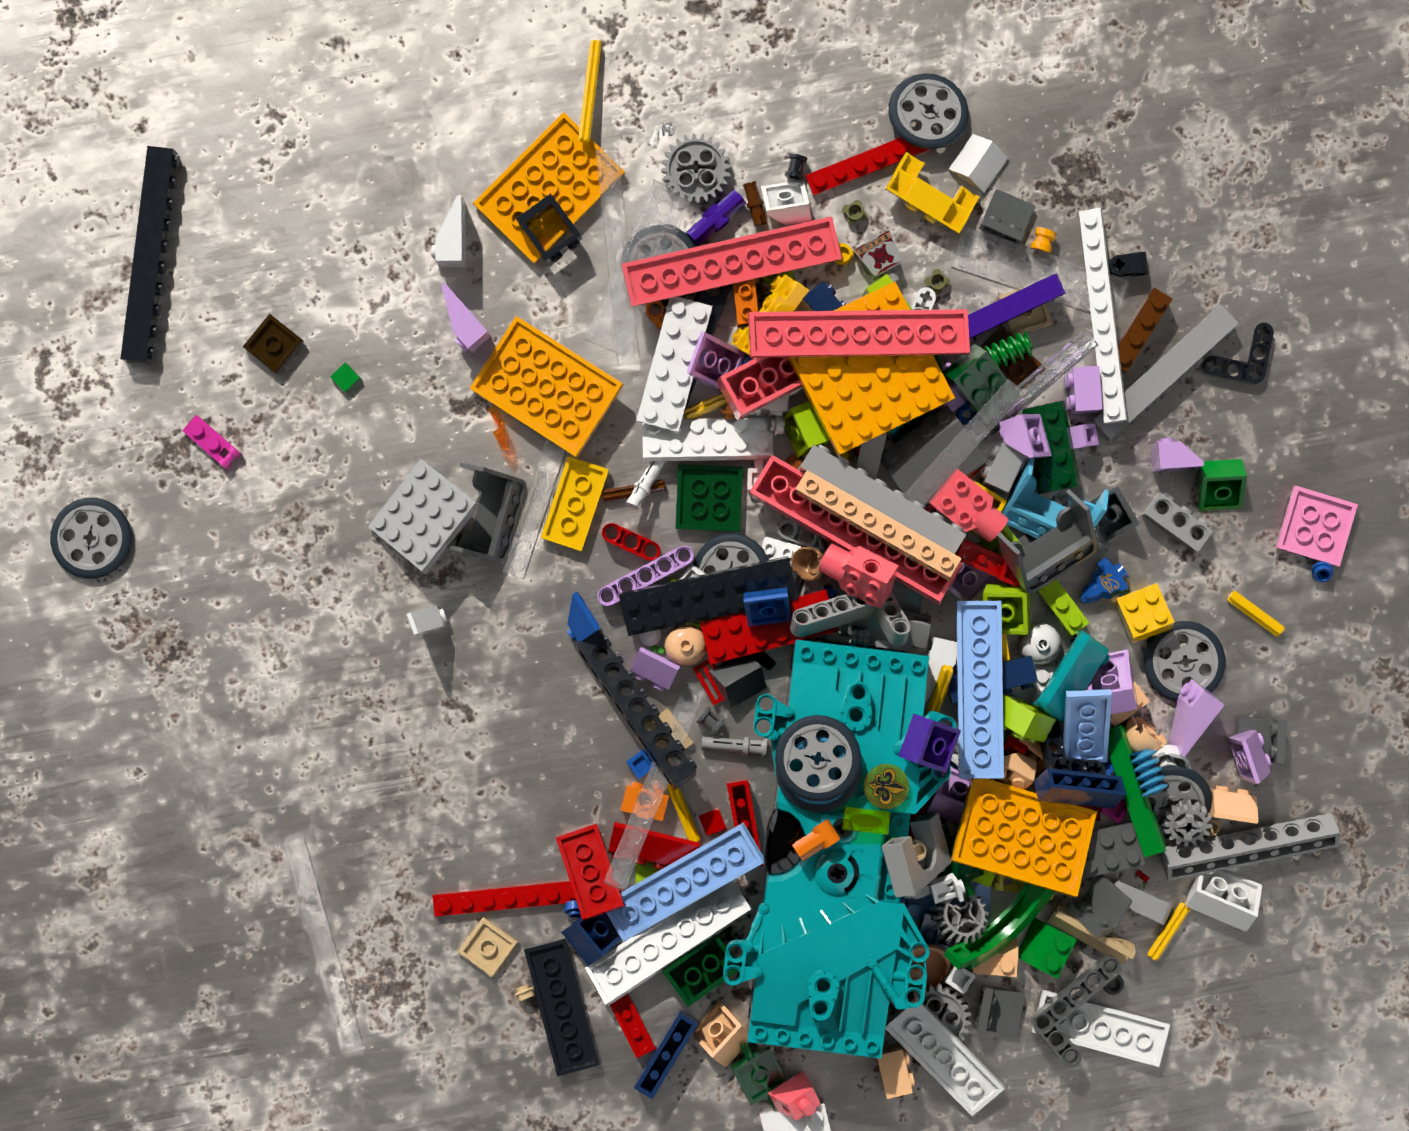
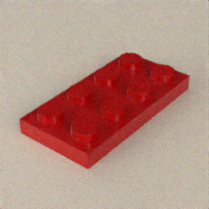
M597 823L555 837L582 920L584 921L625 907Z

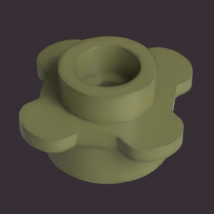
M855 200L854 203L844 205L842 208V212L848 218L847 223L850 225H854L860 219L865 220L867 217V213L863 210L860 200Z
M935 269L933 274L924 280V284L930 287L935 292V295H939L945 286H949L950 279L945 277L940 269Z

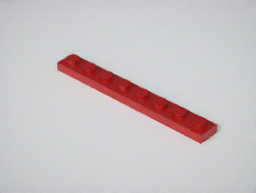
M570 880L432 895L434 917L564 904L576 900Z

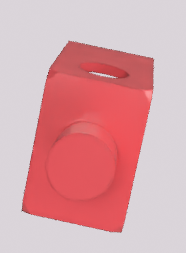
M803 1070L768 1093L776 1110L793 1120H798L804 1115H813L816 1107L820 1105V1101Z

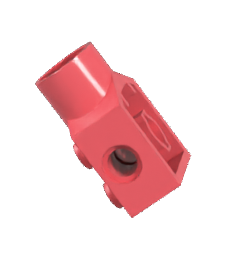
M957 468L929 501L930 504L952 522L963 528L965 532L973 529L988 542H991L1008 522V518L992 506L993 497Z
M834 544L829 546L819 565V572L837 580L841 590L881 609L892 592L898 570V565L861 546L848 552Z

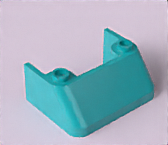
M1078 631L1073 635L1076 639L1037 701L1030 700L1029 704L1055 718L1058 723H1064L1066 691L1085 690L1100 665L1105 666L1110 658V655H1108L1109 649L1084 631Z

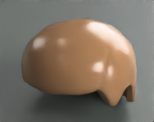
M799 548L794 552L791 559L792 571L797 573L803 580H817L823 575V573L819 572V565L824 555L816 548Z

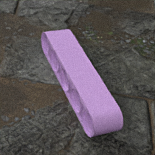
M688 546L678 547L604 586L598 592V601L604 606H612L620 602L618 594L623 592L621 590V583L625 580L631 581L633 584L632 590L648 587L688 566L694 559L692 549ZM681 550L689 551L691 556L688 561L682 562L678 559V554ZM662 560H668L671 563V569L668 572H662L659 569V564ZM649 570L652 573V578L649 582L640 580V573L642 571ZM606 590L612 591L614 595L613 600L608 603L602 600V593Z

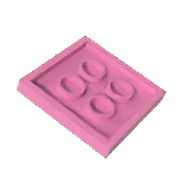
M1293 486L1275 548L1340 567L1358 504L1299 486Z

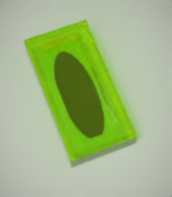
M845 807L842 829L888 835L890 812Z

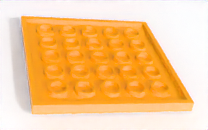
M893 282L834 311L910 309L896 282ZM933 355L788 357L838 456L955 399Z

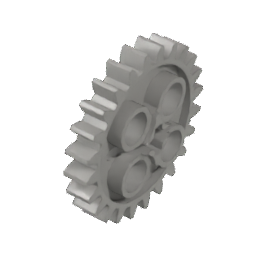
M693 133L690 140L684 135V142L677 138L676 147L671 144L669 145L672 152L664 153L668 160H662V164L667 166L661 169V173L667 174L663 177V182H670L666 186L667 190L674 188L672 195L675 196L679 193L680 201L688 197V204L691 203L692 199H695L696 203L699 204L700 198H703L708 203L709 195L716 199L715 191L722 194L723 190L720 185L727 186L728 183L724 178H730V174L725 172L731 169V165L725 164L729 161V156H722L726 149L718 150L720 142L718 141L713 145L712 137L705 141L704 134L701 135L700 139H697L695 133ZM704 153H709L712 159L709 162H703L700 157ZM687 154L691 160L684 164L679 161V157ZM694 165H698V168H700L698 173H694ZM711 166H714V167H715L714 170H711V169H702V168H708V167H711ZM678 168L688 169L681 172L677 171ZM706 174L713 177V181L709 184L701 180ZM689 176L692 181L688 185H683L680 182L681 177Z
M929 983V989H925L923 1004L936 1017L939 1016V1020L958 1039L964 1041L965 1038L962 1032L969 1033L965 1025L971 1024L970 1019L966 1018L971 1016V1012L965 1010L969 1005L967 1002H963L964 996H957L958 991L956 989L950 992L948 984L942 989L941 983H938L936 988H933L932 984ZM913 991L914 996L919 998V993ZM907 996V999L909 1001L913 999L912 997ZM931 1000L939 1001L936 1007L928 1006ZM950 1012L956 1013L955 1018L952 1020L946 1019V1015Z

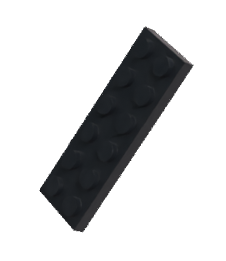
M562 938L525 948L524 953L557 1077L599 1066L598 1055L567 939Z

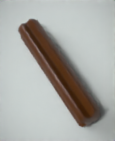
M663 479L655 480L651 485L650 493L665 491V481ZM635 484L603 489V500L609 501L630 497Z

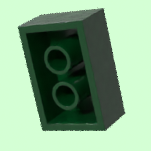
M977 344L970 347L969 354L961 355L942 372L974 415L987 425L1020 397L988 352Z
M719 934L701 943L662 971L687 1007L725 981L723 969L727 945ZM735 968L730 969L727 972V976L731 977L738 970Z

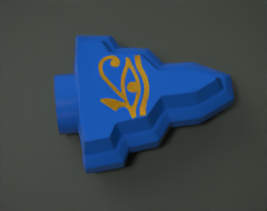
M1104 557L1097 564V570L1091 575V582L1084 587L1079 598L1083 604L1097 602L1101 598L1111 599L1115 596H1125L1131 592L1125 581L1129 578V575L1119 563L1114 566Z

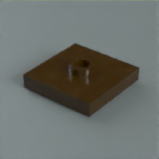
M269 313L243 345V348L278 374L304 340Z

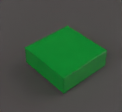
M346 362L330 376L345 393L361 379Z

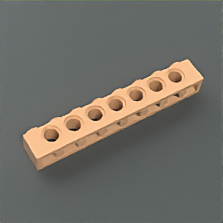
M808 470L796 488V493L799 496L948 581L951 580L961 563V558Z

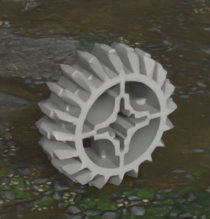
M964 892L962 893L964 901H962L961 905L950 904L957 897L935 904L937 907H933L931 911L936 915L932 916L931 920L937 922L933 928L940 929L938 936L945 935L944 942L952 941V945L962 942L967 944L968 939H970L973 944L975 943V936L978 939L982 937L981 932L985 933L987 930L984 925L989 923L985 919L989 912L983 909L987 904L980 903L982 896L975 897L973 895L967 898ZM962 926L970 928L967 933L958 931Z

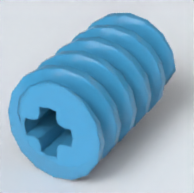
M1146 749L1129 754V756L1136 757L1131 761L1132 765H1138L1133 770L1134 773L1141 774L1136 780L1144 782L1139 786V790L1147 791L1141 797L1161 793L1168 786L1167 784L1160 783L1165 778V775L1157 774L1162 770V767L1155 766L1160 759L1152 758L1157 753V750Z

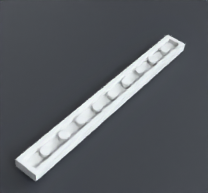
M1101 208L1079 211L1096 359L1097 366L1100 369L1103 418L1105 424L1127 421L1103 214Z

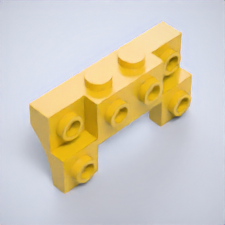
M906 152L886 185L885 190L906 203L904 207L913 213L919 211L924 214L923 219L929 223H940L959 234L980 197L963 186H960L953 199L917 177L925 163Z
M785 274L777 275L771 282L772 287L769 291L772 295L765 299L763 307L759 312H794L809 290ZM743 326L735 331L731 344L750 356L749 326Z

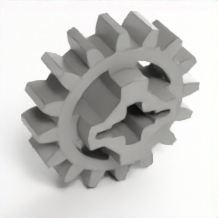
M1188 800L1187 804L1183 805L1179 801L1178 807L1171 805L1172 812H1165L1166 818L1163 819L1165 833L1168 834L1170 840L1175 839L1177 845L1182 841L1186 847L1189 842H1192L1195 846L1196 840L1199 839L1203 842V835H1210L1208 828H1212V819L1210 813H1207L1206 807H1200L1199 802L1192 805L1191 801Z

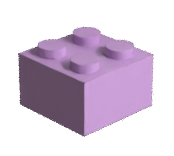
M1099 366L1076 367L1068 371L1067 376H1064V388L1068 389L1069 397L1065 399L1066 410H1070V415L1096 414L1101 411L1103 407Z

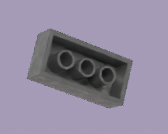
M1132 820L1093 828L1082 879L1145 865L1143 852Z

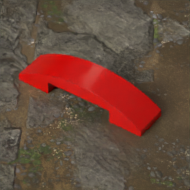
M963 539L955 555L961 558L962 563L991 574L1013 586H1019L1020 583L1001 554Z

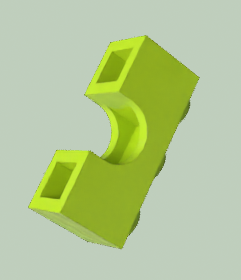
M1057 579L1036 592L1040 599L1053 611L1057 622L1068 636H1073L1089 624V621Z

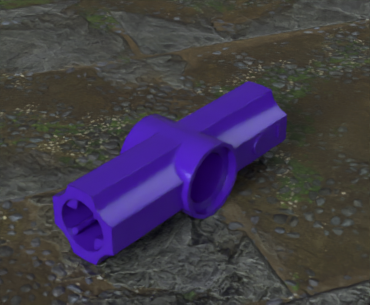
M734 189L718 204L712 205L702 215V218L686 231V234L690 236L697 246H700L714 232H719L729 223L730 218L746 205L745 200Z

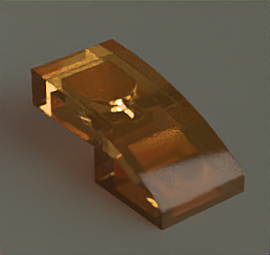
M493 405L488 411L499 428L492 433L504 451L507 452L509 450L508 431L501 413L496 405Z

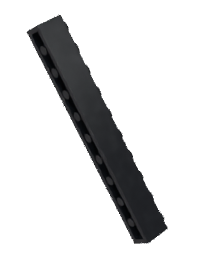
M147 146L120 357L125 362L151 365V361L155 359L156 348L153 347L154 338L158 337L156 321L157 317H160L161 314L159 298L164 292V284L161 282L162 274L165 275L167 268L164 258L165 253L169 251L167 235L172 228L170 211L174 210L175 200L172 198L173 189L175 190L177 187L175 171L180 165V156L173 148Z

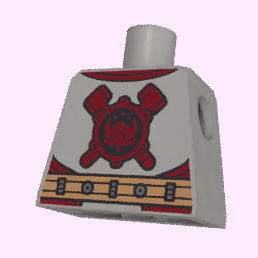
M890 230L853 249L854 257L873 280L886 274L889 275L893 282L899 280L894 269L900 266L901 259Z

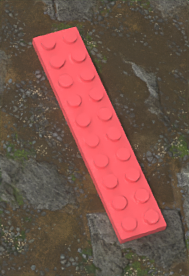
M831 216L621 264L630 305L635 307L841 260L842 257Z
M968 309L749 312L750 358L965 355L970 353Z

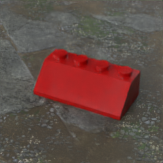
M615 822L608 854H612L611 858L624 861V858L632 859L634 864L645 866V863L654 865L653 868L661 870L698 849L700 843Z

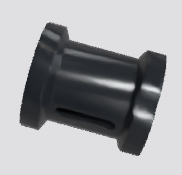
M789 154L788 171L784 175L791 179L803 180L802 171L804 163L807 162L808 158L799 154Z

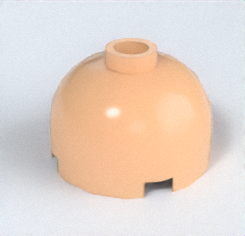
M682 624L675 626L668 632L665 638V652L669 659L677 665L686 667L695 665L706 654L707 649L702 630L694 625Z
M1132 716L1124 727L1133 753L1146 749L1158 751L1167 744L1164 735L1161 733L1158 736L1154 731L1156 728L1140 717L1136 716L1134 719Z

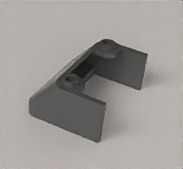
M460 462L459 467L474 471L473 486L476 490L482 491L472 533L462 532L458 536L455 546L449 545L446 549L504 563L508 560L527 491L526 482L523 479L495 470Z
M1070 489L1066 491L1069 506L1060 510L1057 514V527L1024 548L1017 541L1010 542L1001 532L997 534L1002 557L1021 587L1027 593L1037 592L1090 558L1097 550L1098 544L1090 508Z

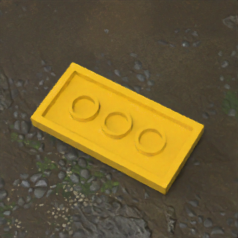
M568 456L540 538L582 552L609 469Z

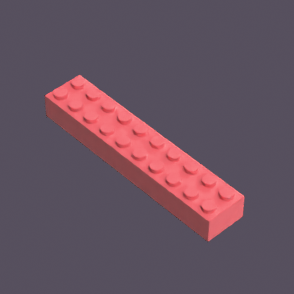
M773 455L770 457L750 490L752 498L848 552L861 546L898 565L896 581L938 605L941 604L961 570L962 563L959 564L950 581L942 578L799 496L796 493V488L805 473Z

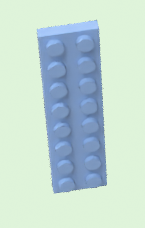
M957 601L958 729L961 730L958 738L959 779H1003L1001 601Z
M743 822L622 891L620 894L625 907L607 912V915L624 942L763 864L766 860Z

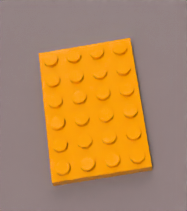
M565 112L473 202V205L534 265L542 256L515 218L551 193L574 225L625 174V171L591 138L589 143L578 141L580 127ZM554 207L528 225L546 252L569 230Z
M515 316L470 386V389L570 454L578 457L624 384Z
M970 779L951 861L1072 897H1078L1097 811L1074 804L1038 801L1037 793L994 780Z

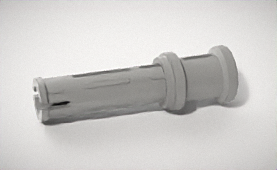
M702 736L701 750L742 753L744 757L756 755L766 758L768 739L760 741L750 740L749 737H746L744 740Z

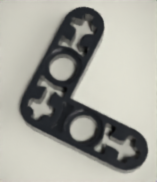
M1262 322L1253 328L1246 362L1219 356H1209L1201 364L1202 371L1208 376L1250 385L1262 382L1266 374L1274 335L1273 327L1266 322ZM1264 327L1268 335L1263 337L1262 343L1267 344H1255V341L1258 342L1261 339V334L1258 333V330ZM1255 348H1261L1264 351V357L1261 360L1253 356ZM1213 360L1214 365L1222 366V362H1225V365L1223 369L1215 368L1212 371H1210V367L1207 366V363H1210ZM1251 362L1255 364L1262 363V366H1257L1256 373L1259 374V377L1255 378V380H1252V376L1249 375V372L1254 371L1255 365H1251ZM1234 364L1238 367L1239 373L1237 376H1231L1228 373L1227 368L1229 365Z
M1055 720L1045 742H1040L1045 770L1049 768L1073 771L1072 765H1074L1080 772L1106 774L1105 766L1100 761L1066 758L1061 728ZM1049 744H1052L1056 747L1057 753H1054L1049 749Z

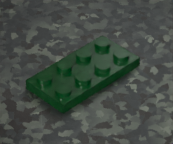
M1065 401L1022 409L1023 414H1041L1052 455L1034 459L1033 472L1037 481V493L1043 494L1081 486Z

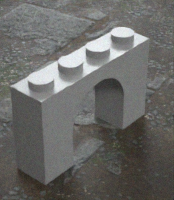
M938 812L919 814L910 822L914 840L921 841L926 847L924 859L918 862L911 836L891 838L882 846L895 897L904 896L905 899L916 897L922 889L927 887L929 882L935 880L936 876L945 871V868L952 862Z

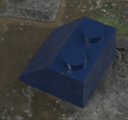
M607 913L584 921L580 916L561 932L587 966L603 957L621 940Z

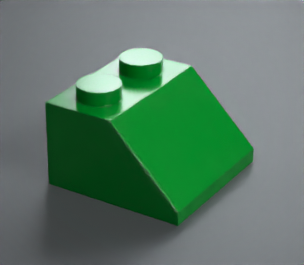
M1242 459L1204 461V466L1197 469L1196 477L1199 511L1242 509L1247 479Z
M1034 918L1020 944L1018 958L1058 979L1077 939Z

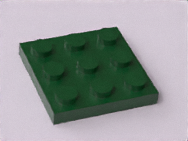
M678 464L675 529L740 532L743 467Z

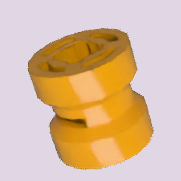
M1037 227L1035 231L1036 238L1032 241L1030 249L1040 254L1050 255L1052 251L1051 242L1055 241L1057 233L1046 228Z

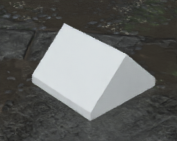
M972 134L948 170L984 194L1008 157L993 141Z

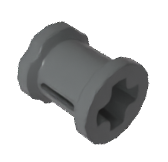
M708 707L696 723H701L711 731L710 734L714 735L725 721L723 719L720 720L711 713V709Z

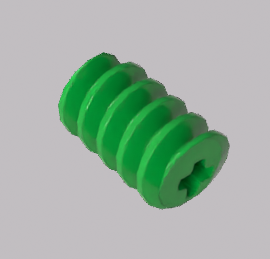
M1025 330L1024 337L1020 333L1015 335L1016 341L1012 336H1009L1007 343L1003 339L999 341V346L996 343H992L991 350L988 346H984V349L999 368L1000 363L1008 367L1009 359L1016 364L1017 356L1023 361L1024 353H1027L1030 358L1032 357V344Z

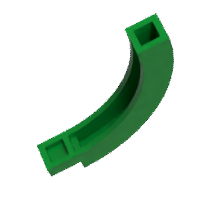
M1026 883L1012 903L986 927V932H981L982 937L980 939L975 936V943L973 944L968 939L967 944L962 942L952 946L945 951L944 956L958 970L965 967L971 970L979 966L1013 941L1034 920L1055 891Z

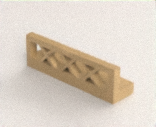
M1058 902L1048 918V923L1103 954L1113 956L1123 965L1128 958L1133 959L1136 954L1135 944L1114 932L1111 935L1097 938L1066 910L1068 906L1061 902Z

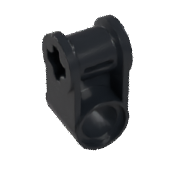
M1146 252L1116 255L1108 260L1110 277H1134L1149 274ZM1116 262V265H1120V269L1117 270V267H1113V264Z

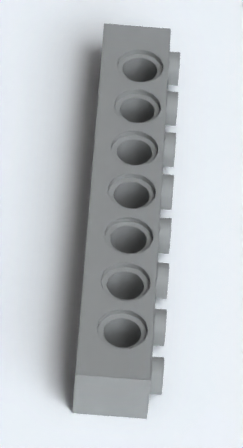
M1331 813L1317 815L1315 817L1204 839L1203 842L1196 840L1195 846L1192 842H1189L1187 847L1184 843L1168 845L1165 847L1166 851L1161 852V863L1167 880L1172 881L1339 847L1340 832Z

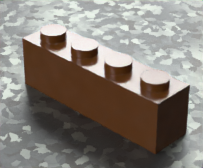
M1155 287L1148 293L1118 342L1122 375L1128 372L1173 300Z

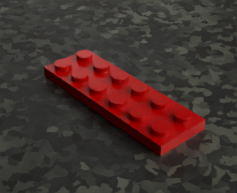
M827 590L799 596L798 599L789 601L791 621L796 610L829 600ZM745 611L700 622L711 665L793 644L795 640L804 641L835 633L837 628H830L805 637H796L790 631L791 621L748 627Z

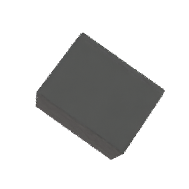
M1119 486L1108 490L1107 510L1097 524L1105 541L1140 524ZM1100 496L1092 499L1089 502L1095 505Z
M751 655L727 660L708 671L729 709L767 688L762 667Z

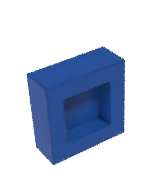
M644 749L626 761L638 779L656 767Z

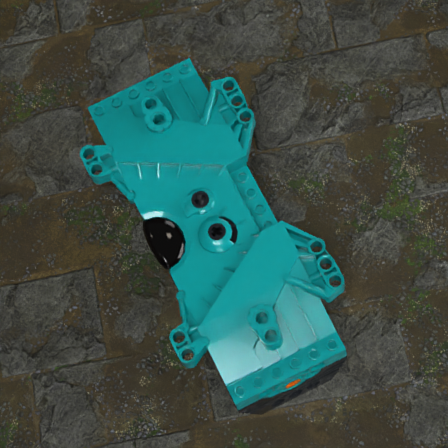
M795 640L794 651L791 656L786 704L784 705L769 694H762L757 698L753 729L758 736L771 740L775 777V751L779 738L792 723L803 717L813 715L829 716L837 719L852 731L860 746L862 768L860 783L853 797L839 808L827 812H811L794 805L783 794L776 780L775 804H773V812L769 818L764 840V866L766 870L762 903L758 907V912L751 925L747 939L733 940L728 943L723 969L724 980L729 985H738L752 979L748 1010L747 1042L882 1058L889 1000L892 1001L897 1009L917 1008L924 1001L927 980L926 960L930 954L929 948L905 904L900 902L901 897H895L882 846L891 838L908 837L910 815L916 814L951 775L950 766L944 776L937 777L934 774V769L898 757L913 713L922 717L924 714L929 656ZM763 698H770L773 703L772 708L762 710L760 701ZM929 711L925 718L939 723L943 720H948L951 723V727L956 728L955 720L941 713ZM761 720H766L770 724L769 730L765 733H761L757 729V724ZM834 747L833 753L836 757L839 755V749ZM794 760L790 763V768L798 772L803 768V765L800 761ZM839 768L834 772L836 778L839 779L842 775ZM890 768L896 774L893 782H899L907 790L898 794L892 793V802L884 805L880 802V796L884 794V797H887V793L879 790V796H874V790L868 784L875 780L877 774L882 776L880 781H888L889 776L884 778L883 772L885 769ZM855 814H869L880 818L882 824L876 827L858 826L851 823L849 817ZM828 819L840 836V839L828 848H822L802 861L792 844L812 832L811 830ZM917 945L924 947V953L919 957L913 955V949ZM733 946H740L743 952L740 956L734 957L730 954V949ZM735 968L740 972V975L737 979H730L727 976V972ZM914 968L922 970V974L918 979L910 977V972ZM917 991L919 998L913 1002L907 999L909 992Z

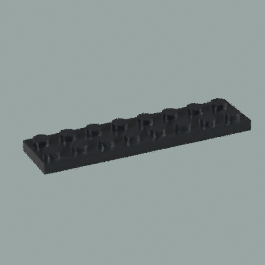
M789 556L618 594L628 636L745 611L743 597L744 593L787 587L789 601L798 599Z

